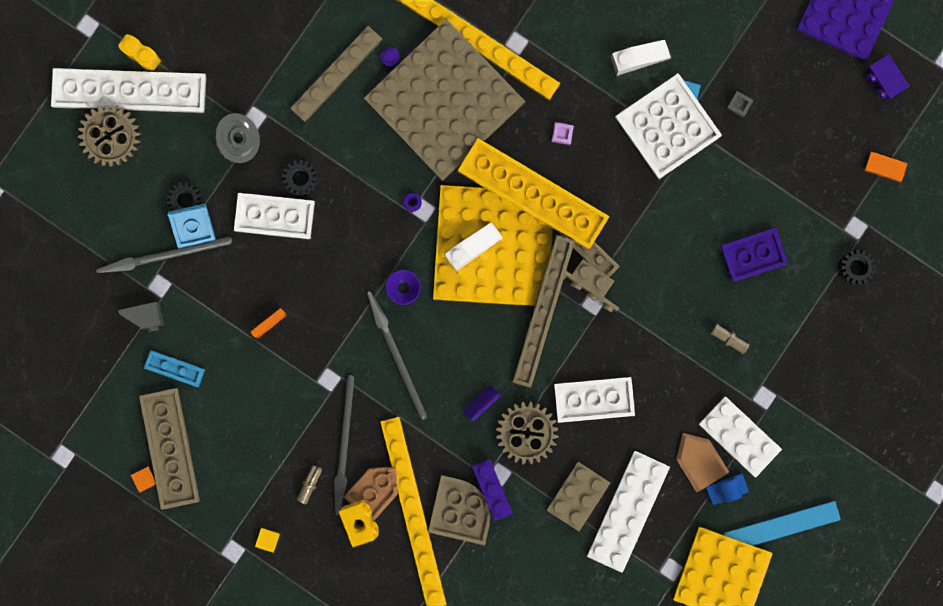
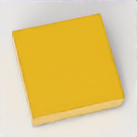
M261 528L255 547L274 553L280 534Z

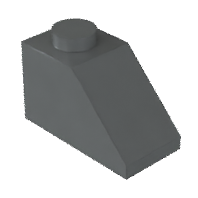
M154 302L118 310L121 316L142 329H148V332L158 331L160 326H164L160 303Z

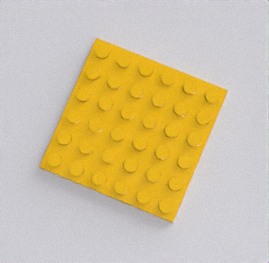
M441 185L433 300L535 306L551 255L553 228L486 188ZM492 222L503 238L456 272L445 257V254Z

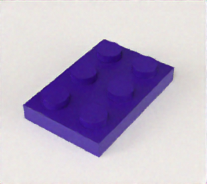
M776 228L720 246L732 282L788 264Z

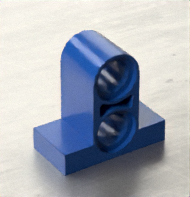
M743 474L705 487L712 505L737 500L743 497L742 494L749 492Z

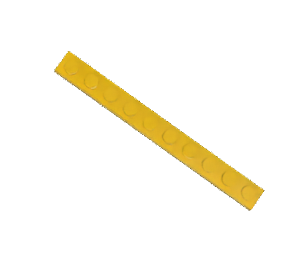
M398 0L437 27L447 19L484 58L548 100L551 99L559 87V82L436 1Z
M400 417L381 421L391 465L396 467L397 489L426 605L445 606L447 604Z

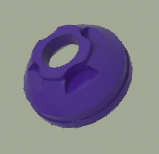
M408 270L394 272L386 282V293L396 304H410L420 294V281L414 273ZM401 283H407L410 289L408 293L401 294L398 291V286Z

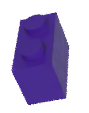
M890 55L885 56L866 69L868 80L875 84L877 94L881 99L884 98L885 101L890 100L910 87Z

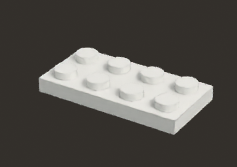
M238 193L234 231L311 240L315 201Z
M631 377L554 384L558 423L635 416Z
M726 396L698 424L754 477H757L782 450Z

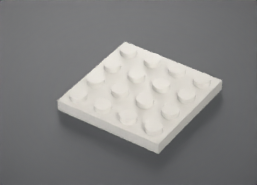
M676 74L615 117L658 179L722 136L679 74Z

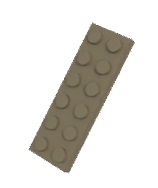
M178 388L139 396L161 510L200 502Z

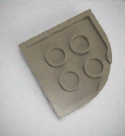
M441 475L428 532L485 545L490 524V511L485 497L474 485L460 479Z

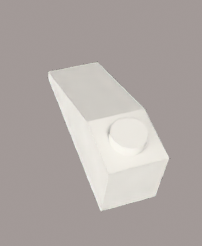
M665 40L612 53L611 61L618 76L670 59L671 57Z
M491 222L447 252L445 257L457 272L503 237Z

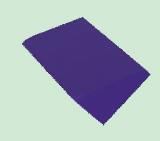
M489 386L463 410L464 414L471 421H474L500 397V394L492 386Z

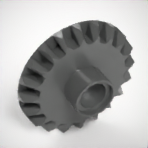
M234 113L223 117L217 123L218 126L214 130L216 132L214 139H216L217 143L215 146L219 148V153L224 155V159H228L230 162L244 163L256 155L260 145L258 129L251 119L245 115Z

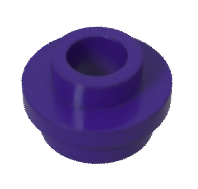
M408 193L403 199L404 208L410 212L419 210L422 205L421 197L416 193ZM411 199L416 201L414 206L409 205Z

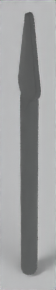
M221 238L135 259L127 257L101 267L96 272L133 270L138 265L229 245L232 243V238Z
M367 292L375 324L383 333L420 419L425 420L427 414L390 333L388 319L372 293Z
M349 375L346 381L338 474L334 479L336 515H339L347 485L345 471L354 377L352 375Z

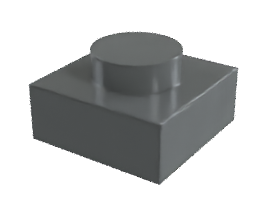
M737 91L727 109L744 118L754 100Z

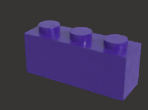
M488 459L472 466L494 520L496 521L513 514L491 460Z

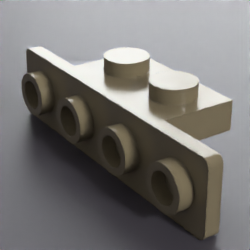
M584 259L573 274L566 271L564 279L566 277L572 281L571 285L579 291L582 288L588 292L586 296L595 302L598 299L603 303L602 307L607 311H618L619 307L604 297L614 283V280Z

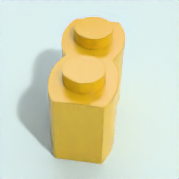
M125 35L118 45L128 58L137 61L148 71L154 72L161 62L158 55L151 48L143 46L138 39L131 35Z

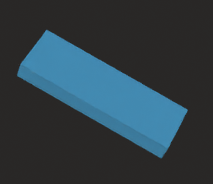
M150 350L144 369L195 387L200 386L205 372L203 368Z

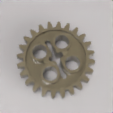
M109 104L105 105V110L102 106H98V112L95 109H91L92 116L85 114L88 120L81 121L84 128H78L79 131L83 132V135L78 136V138L83 139V142L79 145H85L86 147L83 153L90 152L88 159L95 157L94 163L102 160V166H105L107 161L110 167L114 166V161L117 165H121V159L127 162V155L133 157L132 150H138L135 143H141L140 140L136 139V136L141 135V133L136 132V129L140 126L133 124L136 118H129L131 112L124 114L125 108L117 111V105H114L112 110ZM110 117L116 120V126L113 128L108 124ZM120 126H124L122 130L111 136L112 139H105L99 145L95 144L100 139L108 135L107 132H114ZM95 127H97L100 130V136L98 138L94 137L92 134V131ZM121 133H124L127 137L125 144L119 141ZM106 143L111 147L109 154L103 151V146Z
M522 402L521 408L514 404L515 410L512 411L508 408L509 415L502 414L505 420L498 421L502 425V428H496L497 431L501 432V435L496 436V438L502 439L498 446L504 445L505 448L502 452L509 451L508 458L514 455L515 462L519 458L522 459V464H525L526 459H529L530 464H533L534 458L540 462L539 456L542 455L544 458H547L545 452H553L550 445L556 446V443L552 441L553 438H558L557 435L553 434L558 428L552 427L556 420L550 421L549 418L552 416V413L546 415L547 408L540 411V404H537L535 408H533L532 402L529 403L528 407ZM516 417H522L524 420V425L521 428H516L513 424ZM540 419L543 422L541 430L533 428L534 420ZM528 427L529 431L543 433L544 437L530 435L528 439H525V435L510 433V430L525 431ZM514 436H519L522 439L519 447H514L511 444V439ZM537 438L540 440L541 446L539 449L534 450L531 448L530 442L532 439Z

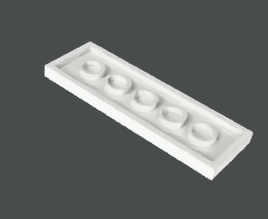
M637 451L633 452L587 557L623 573L668 473L669 466Z

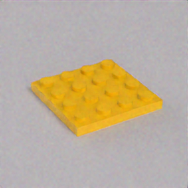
M698 526L673 600L688 606H754L773 553Z

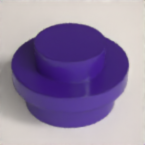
M388 47L382 51L381 61L384 65L392 67L399 62L400 55L395 48Z

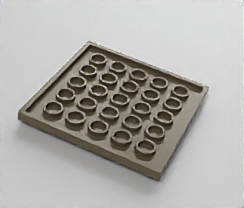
M447 19L364 98L442 181L464 161L477 138L482 141L488 139L525 103L524 99Z

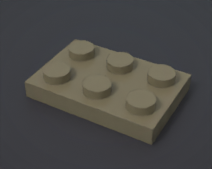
M577 462L547 508V511L577 531H580L610 485V482Z

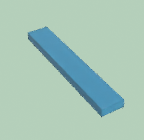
M832 501L723 534L753 546L841 519L836 502Z

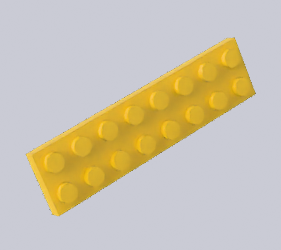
M477 138L458 169L459 173L566 237L575 240L576 243L590 250L609 219V216L479 138Z

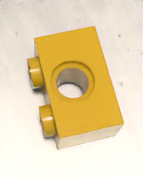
M365 499L346 505L339 511L352 547L374 541L379 535L376 522H373L371 508L369 504H366ZM357 519L362 520L364 526L359 525Z

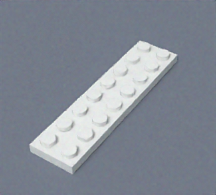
M53 68L51 106L54 108L98 109V106H102L105 109V105L109 104L111 110L114 105H117L118 110L125 108V110L204 113L206 74Z

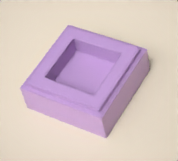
M555 122L552 142L570 145L574 125Z

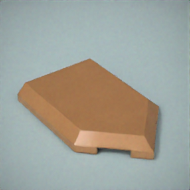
M682 433L676 460L696 492L701 491L729 473L709 439Z
M396 467L369 468L344 498L350 504L365 499L366 504H369L371 508V517L374 521L398 494Z

